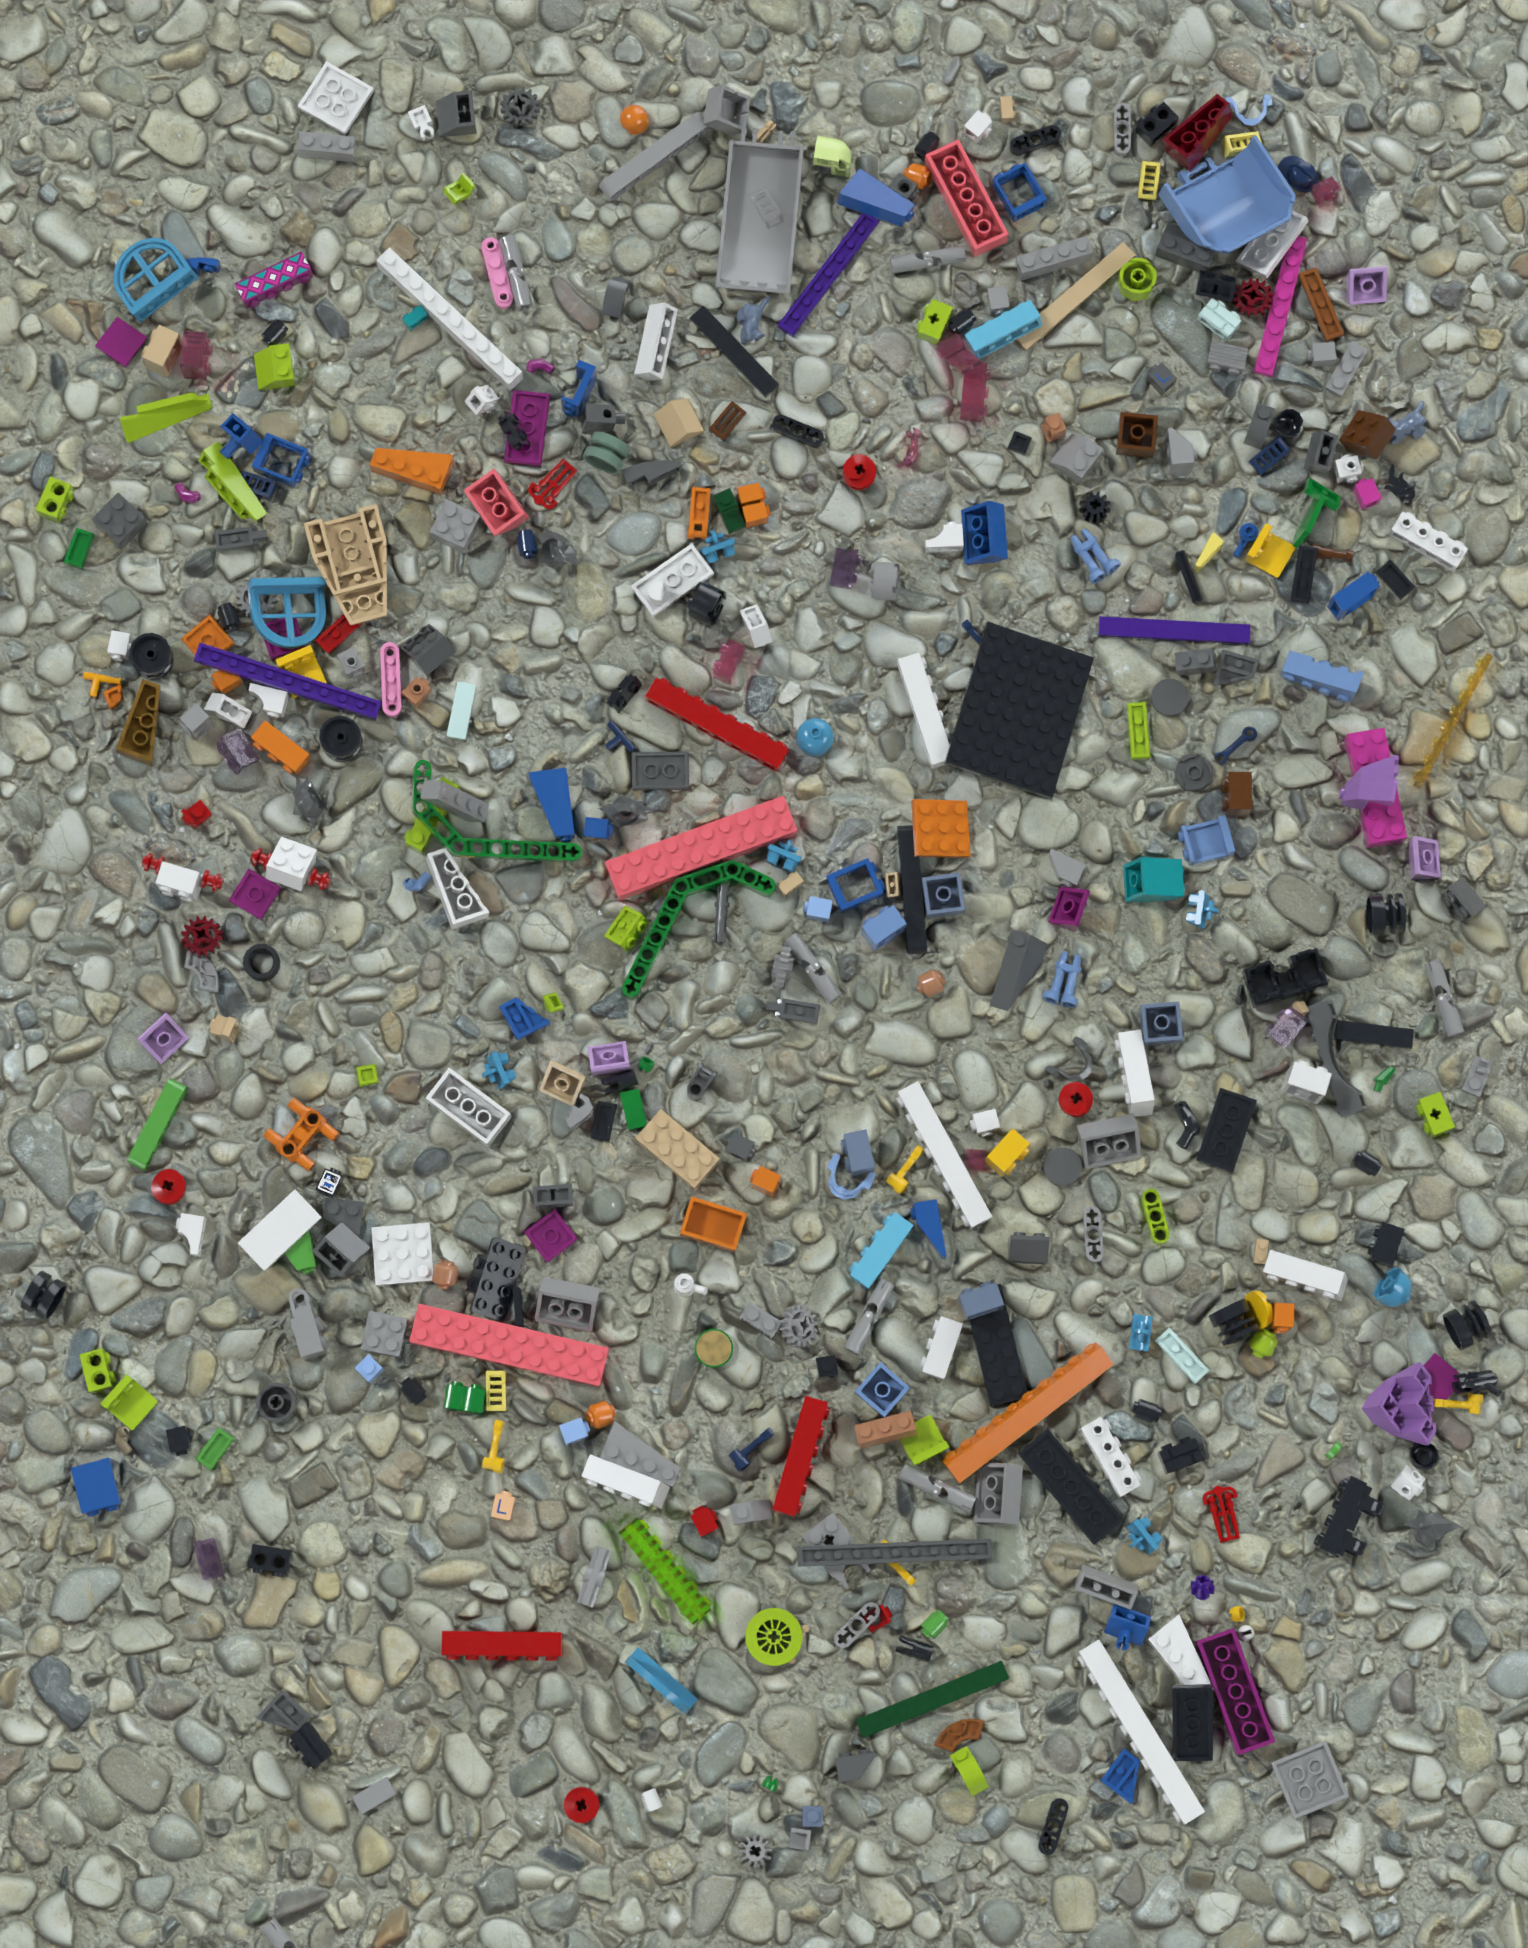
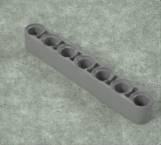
M700 112L693 114L606 177L599 184V188L610 201H614L705 135L711 127L703 124L704 117Z

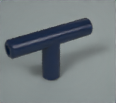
M613 720L607 723V726L616 736L605 744L606 749L610 751L622 742L628 751L632 753L636 749L632 742Z

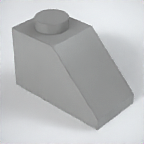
M1051 849L1048 857L1057 880L1061 882L1063 887L1076 888L1086 864Z
M769 1499L731 1505L734 1526L773 1519Z

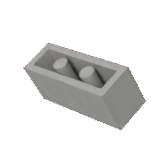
M299 132L297 148L299 157L355 163L357 148L355 137Z
M1083 1564L1075 1581L1076 1590L1130 1610L1138 1593L1137 1584Z

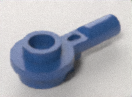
M1246 523L1240 528L1241 540L1233 554L1236 558H1240L1247 543L1255 540L1258 536V528L1252 523Z

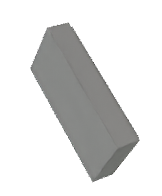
M385 1777L352 1798L360 1813L364 1814L397 1793L388 1777Z

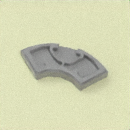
M190 949L187 950L184 968L192 971L197 976L199 989L219 993V977L213 964L204 955L201 954L200 958H198L196 952L190 955Z

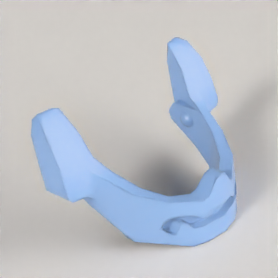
M1269 94L1264 95L1263 109L1259 117L1246 119L1242 114H1239L1236 101H1233L1231 97H1226V101L1230 103V108L1234 110L1237 118L1244 124L1251 126L1258 124L1266 115L1267 106L1272 105L1271 96Z
M837 1153L833 1155L827 1165V1168L831 1171L828 1184L831 1192L836 1197L846 1200L856 1197L864 1188L870 1189L875 1179V1173L870 1172L865 1180L853 1190H846L844 1186H838L835 1181V1172H837L840 1155Z

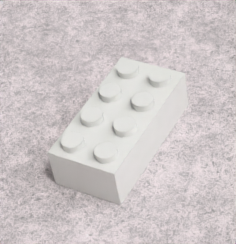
M448 1068L426 1097L428 1103L487 1147L491 1145L512 1117L511 1113L451 1068Z

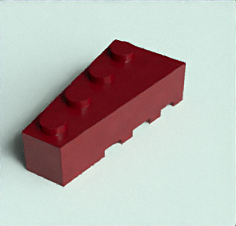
M1218 94L1213 96L1162 139L1166 154L1191 172L1232 119L1230 103Z

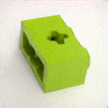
M932 299L930 304H926L923 311L925 317L923 321L919 320L916 327L918 331L917 338L938 346L948 320L952 315L953 307L935 299Z
M1441 1091L1421 1098L1416 1102V1111L1424 1120V1131L1431 1138L1455 1128ZM1433 1112V1114L1437 1113L1438 1116L1435 1118L1431 1117L1430 1114Z

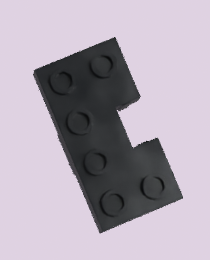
M1317 948L1304 950L1289 956L1287 960L1290 969L1286 972L1275 973V966L1270 960L1244 969L1242 975L1252 1007L1257 1008L1326 988L1329 984L1323 972Z
M1349 1476L1340 1481L1337 1488L1340 1492L1332 1504L1334 1509L1331 1515L1328 1514L1322 1532L1316 1535L1313 1542L1316 1545L1314 1550L1329 1557H1343L1344 1552L1357 1558L1358 1555L1362 1556L1367 1543L1352 1537L1353 1533L1347 1531V1529L1355 1530L1362 1514L1360 1512L1375 1518L1376 1515L1380 1516L1385 1503L1370 1497L1372 1488L1367 1486L1366 1482Z

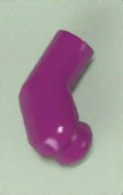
M532 359L528 361L526 370L530 373H534L536 369H542L548 374H552L555 366L544 359Z
M182 482L174 486L183 502L196 503L201 499V494L198 491H187Z

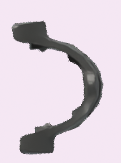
M1074 1037L1072 1040L1085 1059V1067L1079 1074L1068 1075L1059 1067L1056 1069L1050 1065L1045 1068L1046 1071L1054 1078L1060 1075L1070 1080H1083L1087 1078L1092 1071V1058L1086 1051L1088 1044L1083 1039Z

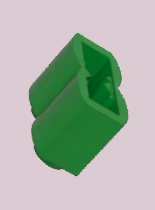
M452 1381L451 1385L447 1384L443 1408L483 1414L486 1390L482 1389L481 1385L471 1384V1387H464L463 1383Z

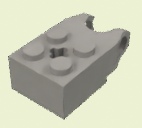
M301 1287L291 1290L289 1302L294 1318L290 1319L300 1357L306 1361L327 1354L326 1349L329 1348L326 1337L320 1331L324 1330L323 1324L319 1316L316 1317L310 1296ZM304 1295L303 1302L296 1303L297 1296Z
M834 1513L801 1536L807 1546L825 1545V1536H832L834 1538L832 1541L833 1545L856 1544ZM858 1564L867 1573L871 1570L867 1564ZM846 1565L823 1566L828 1574L839 1581L845 1589L849 1587L843 1575Z

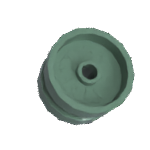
M593 432L589 440L591 446L585 449L582 456L583 459L601 471L615 475L620 474L624 466L622 460L627 459L630 447L612 435L603 432Z

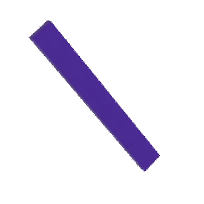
M861 214L777 325L779 329L793 338L877 227L879 220L867 214Z
M1099 616L1098 636L1249 644L1250 624Z

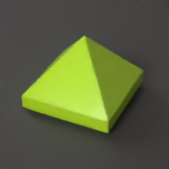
M556 992L542 996L545 1009L553 1013L565 1009Z

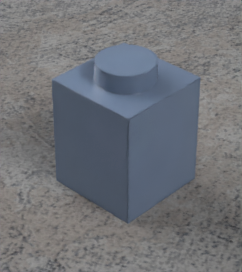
M802 1806V1826L823 1827V1806Z

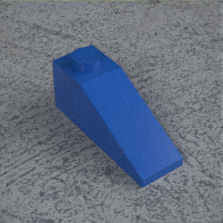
M937 1199L913 1203V1208L910 1209L911 1219L916 1221V1225L941 1259H946L947 1255Z

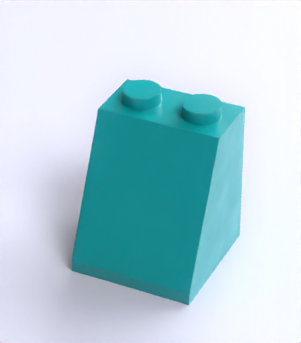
M1141 857L1124 864L1125 902L1173 901L1184 897L1185 886L1183 884L1184 868L1182 866V859Z

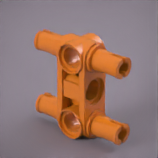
M293 1098L287 1107L300 1116L299 1121L286 1137H281L271 1128L264 1133L263 1137L276 1147V1151L291 1163L296 1162L306 1171L310 1172L315 1166V1162L303 1154L304 1148L316 1133L321 1132L332 1142L336 1140L340 1133L329 1125L326 1118L312 1107H306L296 1098ZM312 1115L318 1116V1121L315 1124L309 1123V1118ZM287 1146H294L292 1154H285L284 1149Z

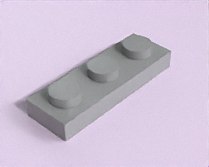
M1352 341L1328 381L1325 390L1341 398L1367 354L1368 349Z

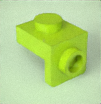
M463 173L458 181L444 187L442 192L453 205H456L471 196L475 185Z

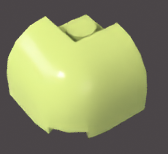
M818 136L813 165L831 167L832 175L849 177L852 161L849 147L839 139Z

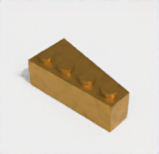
M142 679L116 746L117 754L150 766L153 764L161 692L160 685Z

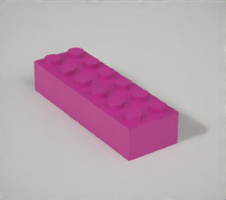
M1385 727L1349 733L1344 738L1352 777L1361 767L1391 757ZM1396 790L1392 806L1368 801L1363 810L1358 809L1366 849L1402 843L1406 840L1407 834L1398 790Z

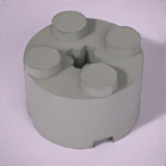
M872 563L871 574H873L874 580L870 581L872 598L875 600L898 601L900 577L897 571H900V563Z

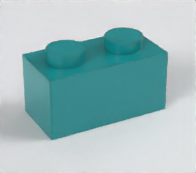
M420 305L413 308L412 312L406 313L402 320L409 331L425 321L428 318V314Z

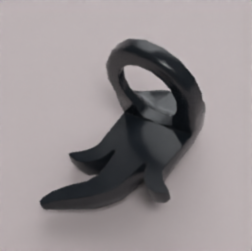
M1391 464L1389 480L1392 486L1386 485L1384 490H1390L1400 501L1408 504L1410 500L1415 498L1416 482L1413 481L1408 484L1403 479L1404 472L1400 473L1398 481L1394 476V465Z

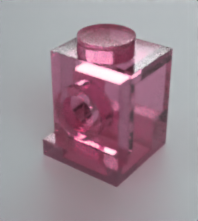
M1331 176L1313 185L1310 193L1320 208L1323 206L1324 201L1330 202L1337 197L1336 195L1341 191V186Z

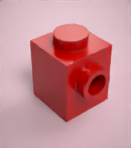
M703 1506L692 1510L693 1514L690 1517L701 1538L718 1529L715 1522L718 1520V1517L713 1509L709 1510L708 1507L703 1508Z

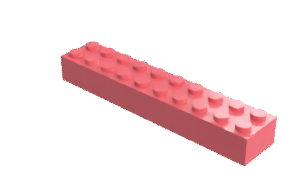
M783 795L605 861V866L617 898L621 901L675 881L680 877L767 847L769 844H775L797 835V828Z
M418 1304L409 1340L414 1345L598 1388L601 1387L609 1354L608 1347L423 1304Z

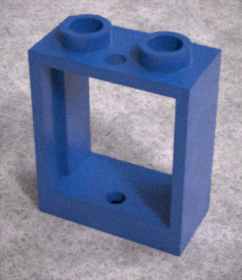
M1026 162L1021 165L1019 163L1015 164L1009 171L1005 173L1000 172L994 176L992 187L1013 223L1046 206L1047 198ZM1023 175L1035 198L1013 208L1001 186Z
M266 433L263 439L264 442L261 444L253 461V471L295 488L296 484L300 483L303 478L302 471L304 467H307L310 463L311 456L308 449ZM273 446L301 456L292 478L264 468Z
M1369 571L1332 596L1327 608L1337 621H1340L1375 596L1380 586L1379 580L1374 574L1371 575Z
M869 858L826 876L827 884L841 914L883 896L885 886L881 879L878 880L875 874L878 872L874 862L870 863ZM866 867L876 891L847 903L836 879Z

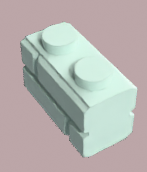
M1212 298L1199 313L1197 320L1227 342L1241 324L1240 316L1234 311L1230 312L1227 310L1222 301H1216Z

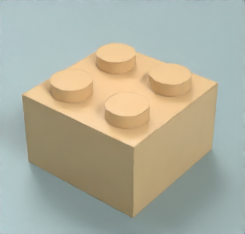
M159 325L157 330L154 329L151 333V341L148 346L144 347L142 358L148 370L168 378L184 345L179 333Z

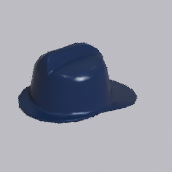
M1288 156L1283 158L1278 164V169L1287 183L1299 192H1311L1318 185L1319 176L1311 163L1297 156Z

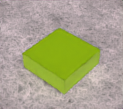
M375 1064L356 1067L360 1087L379 1083Z

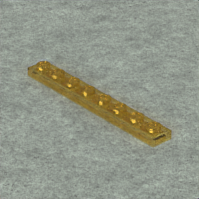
M1486 653L1484 657H1479L1475 664V667H1477L1475 674L1471 672L1466 681L1469 685L1466 690L1462 688L1457 697L1460 699L1457 706L1453 704L1448 713L1451 715L1449 721L1445 720L1439 729L1442 731L1440 737L1436 736L1431 744L1433 750L1431 753H1426L1422 760V763H1424L1423 768H1418L1414 774L1413 779H1415L1413 786L1420 789L1491 662L1492 655Z

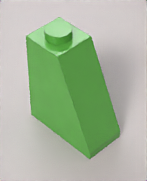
M309 1230L285 1252V1255L296 1270L302 1272V1274L313 1273V1269L318 1268L315 1254L312 1252L314 1247Z

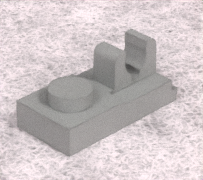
M1474 1055L1461 1091L1479 1098L1493 1062Z

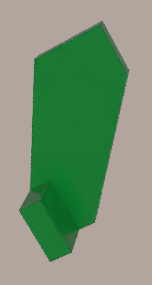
M1312 478L1307 480L1304 493L1312 497L1313 501L1294 536L1293 546L1295 548H1298L1310 534L1323 505L1333 511H1336L1340 506L1341 496Z

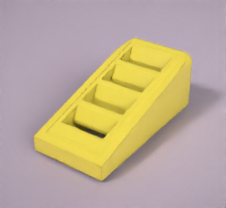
M1259 132L1224 136L1221 140L1224 157L1229 158L1238 155L1248 146L1250 138L1255 135L1261 142Z
M1141 162L1138 188L1139 199L1156 201L1161 163ZM1145 168L1154 169L1155 173L1145 172ZM1144 176H1152L1154 180L1144 179ZM1144 183H1150V184H1154V186H1153V187H1147V186H1143V184H1144ZM1143 190L1153 191V195L1143 194L1142 192Z
M1214 532L1211 534L1196 562L1194 569L1196 573L1214 557L1224 544V541Z
M486 1371V1411H506V1371ZM491 1377H501L502 1381H491ZM491 1385H502V1389H491ZM491 1393H502V1397H491ZM491 1401H502V1405H491Z

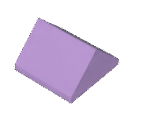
M1387 266L1349 269L1346 277L1349 305L1386 302Z
M1413 836L1408 842L1411 880L1441 878L1438 841Z
M167 1013L160 1017L138 1038L139 1042L160 1064L189 1039Z
M626 1041L588 1047L592 1076L630 1070Z

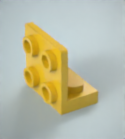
M1266 523L1247 554L1245 561L1269 575L1279 578L1295 547L1271 533L1272 526Z
M311 645L276 659L280 669L327 684ZM290 693L293 699L299 697Z

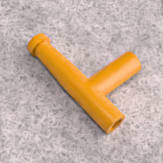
M85 671L83 674V679L92 680L89 696L97 698L100 682L117 685L122 683V678Z

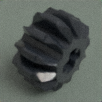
M1092 491L1089 492V496L1084 494L1083 500L1079 502L1081 506L1079 512L1084 513L1082 518L1090 517V523H1092L1093 519L1099 523L1100 517L1106 519V513H1110V508L1108 507L1110 501H1105L1107 496L1103 495L1100 497V491H1097L1096 495ZM1093 504L1097 505L1096 509H1092Z

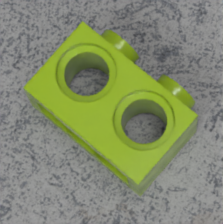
M50 476L35 509L38 516L57 523L60 522L61 518L64 519L67 513L66 506L74 497L72 485ZM64 489L62 495H56V491ZM51 506H57L54 512L48 511Z
M101 1348L79 1354L89 1393L93 1394L114 1388L113 1383L116 1382L114 1372L109 1369L108 1364L111 1363L109 1352L105 1353V1350ZM95 1356H100L101 1358L98 1366L92 1365V1359ZM100 1375H104L106 1378L105 1383L102 1385L96 1383V1379Z

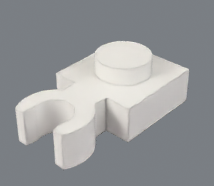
M425 105L409 111L408 115L415 131L421 129V139L425 140V132H430L431 136L434 137L433 128L428 126L432 124V120Z

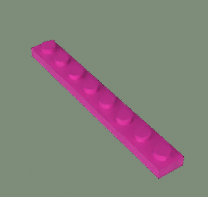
M1298 236L1283 256L1273 295V304L1270 306L1254 369L1256 374L1268 377L1273 375L1307 242L1305 237Z

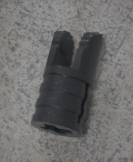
M633 1068L601 1079V1083L604 1086L618 1083L607 1087L604 1090L605 1095L639 1085Z
M900 1635L899 1641L913 1646V1649L897 1646L895 1652L929 1663L934 1645L925 1644Z

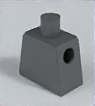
M586 404L581 414L582 433H593L595 431L611 432L615 424H625V413H615L614 405Z

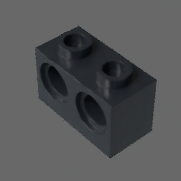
M1163 101L1160 105L1156 104L1153 106L1150 114L1146 117L1142 116L1136 122L1135 132L1151 147L1177 124L1179 116ZM1164 115L1166 119H1160L1158 116ZM1147 126L1152 127L1153 130H1152V131H1147V130L1145 129V127H1147Z
M1200 270L1195 295L1232 302L1236 287V277Z
M252 1544L248 1567L253 1569V1573L264 1574L265 1571H270L272 1576L284 1577V1574L290 1573L293 1551ZM259 1554H264L266 1557L263 1565L256 1563V1557ZM279 1557L285 1559V1565L282 1568H277L275 1565V1561Z

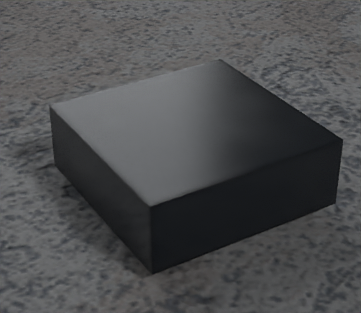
M1014 431L1007 449L1025 456L1032 437Z

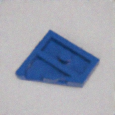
M517 997L499 1006L517 1041L550 1024L548 1019L541 1017L534 1009L527 1007Z
M1123 1748L1100 1781L1132 1804L1140 1760Z

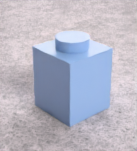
M810 896L809 901H805L803 912L807 913L806 918L829 923L833 900Z
M369 1354L355 1367L370 1384L384 1371Z
M582 1418L559 1425L566 1445L588 1438L587 1433L591 1432L587 1421L583 1422Z

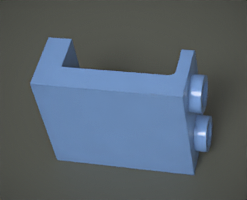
M1226 815L1195 825H1182L1179 829L1178 839L1180 843L1183 842L1185 850H1182L1184 860L1188 861L1189 866L1232 856L1235 853Z

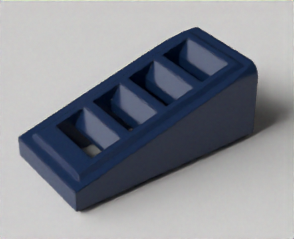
M1277 437L1249 460V464L1261 476L1288 456L1291 450L1281 437ZM1270 450L1277 456L1276 458L1269 452ZM1263 455H1266L1271 462L1268 463ZM1258 459L1263 463L1264 468L1259 465Z
M243 471L241 475L244 479L246 477L249 478L247 482L249 487L252 481L255 480V484L251 488L255 496L271 502L278 486L277 482ZM259 482L262 483L260 489L256 490ZM268 485L266 493L263 492L265 486Z

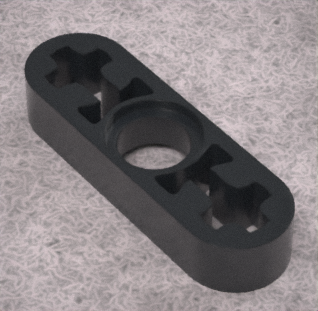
M1050 125L1015 137L1010 142V152L1015 156H1021L1056 144L1060 140L1061 130L1056 125ZM1050 131L1057 133L1055 138L1049 136ZM1033 136H1037L1041 142L1034 145L1030 142V139ZM1015 143L1022 145L1020 150L1015 147Z
M785 415L774 417L772 427L775 432L813 448L820 447L823 444L824 435L821 430ZM781 420L784 421L785 426H781V428H779L776 422L780 423ZM789 423H791L792 425L790 426V432H787ZM801 427L804 432L802 435L797 436L793 433V429ZM808 430V431H809V434H808V435H810V436H807V439H804L805 436H806V431ZM815 434L818 435L819 440L813 442L812 437H814Z
M1056 1798L1051 1802L1038 1842L1039 1851L1045 1855H1051L1055 1852L1069 1806L1062 1798ZM1059 1801L1065 1807L1064 1811L1060 1810L1058 1815L1062 1816L1061 1821L1058 1818L1050 1817L1051 1813L1056 1814L1057 1809L1054 1808V1804H1058ZM1053 1820L1059 1824V1829L1054 1833L1050 1832L1047 1827L1048 1823ZM1045 1832L1056 1836L1055 1840L1051 1838L1050 1845H1053V1847L1048 1849L1047 1852L1044 1851L1042 1843H1046L1048 1837H1044Z

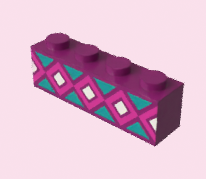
M301 251L234 284L247 309L258 306L260 302L266 299L275 298L282 291H290L299 283L308 282L313 277V274Z

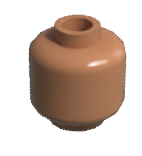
M930 969L918 977L919 984L916 986L921 995L925 994L927 997H933L944 990L946 981L939 970Z
M439 1260V1263L434 1265L432 1281L438 1285L439 1289L448 1290L450 1286L457 1284L459 1269L454 1265L455 1262Z

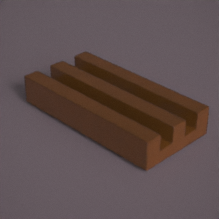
M731 401L710 426L709 431L713 432L716 437H719L724 442L747 412ZM734 407L735 410L732 412V414L727 418V420L722 424V426L718 430H716L715 428L720 424V422ZM740 412L739 416L734 420V422L729 426V428L724 432V434H721L722 431L727 427V425L732 421V419L737 415V413Z

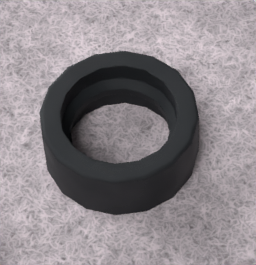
M256 944L246 951L243 957V966L246 973L252 979L268 981L278 974L281 961L273 947L267 944ZM258 952L269 953L273 959L272 968L264 974L255 972L251 967V959Z

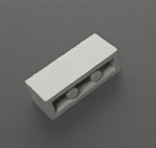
M942 1316L939 1320L935 1319L932 1328L935 1334L933 1339L929 1338L926 1349L929 1350L927 1357L923 1356L919 1366L923 1368L922 1374L944 1381L963 1323Z

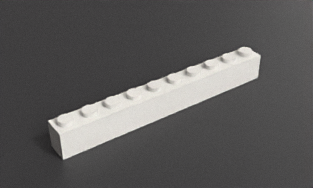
M390 247L376 260L378 268L418 306L421 305L437 324L509 391L523 379L522 371Z
M1096 1640L1077 1652L1079 1654V1657H1077L1079 1663L1083 1668L1086 1666L1090 1672L1088 1674L1090 1681L1093 1685L1097 1684L1100 1688L1098 1694L1104 1702L1107 1701L1111 1706L1108 1709L1114 1719L1118 1718L1122 1724L1119 1726L1124 1736L1128 1735L1132 1741L1130 1743L1131 1748L1135 1753L1139 1752L1142 1760L1140 1762L1146 1771L1150 1770L1152 1773V1782L1156 1788L1160 1787L1164 1794L1161 1795L1167 1806L1171 1804L1174 1812L1172 1814L1178 1823L1182 1822L1185 1825L1205 1812L1100 1640Z

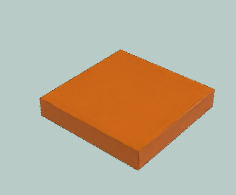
M211 615L207 616L181 638L194 655L197 652L199 643L225 651L235 644Z

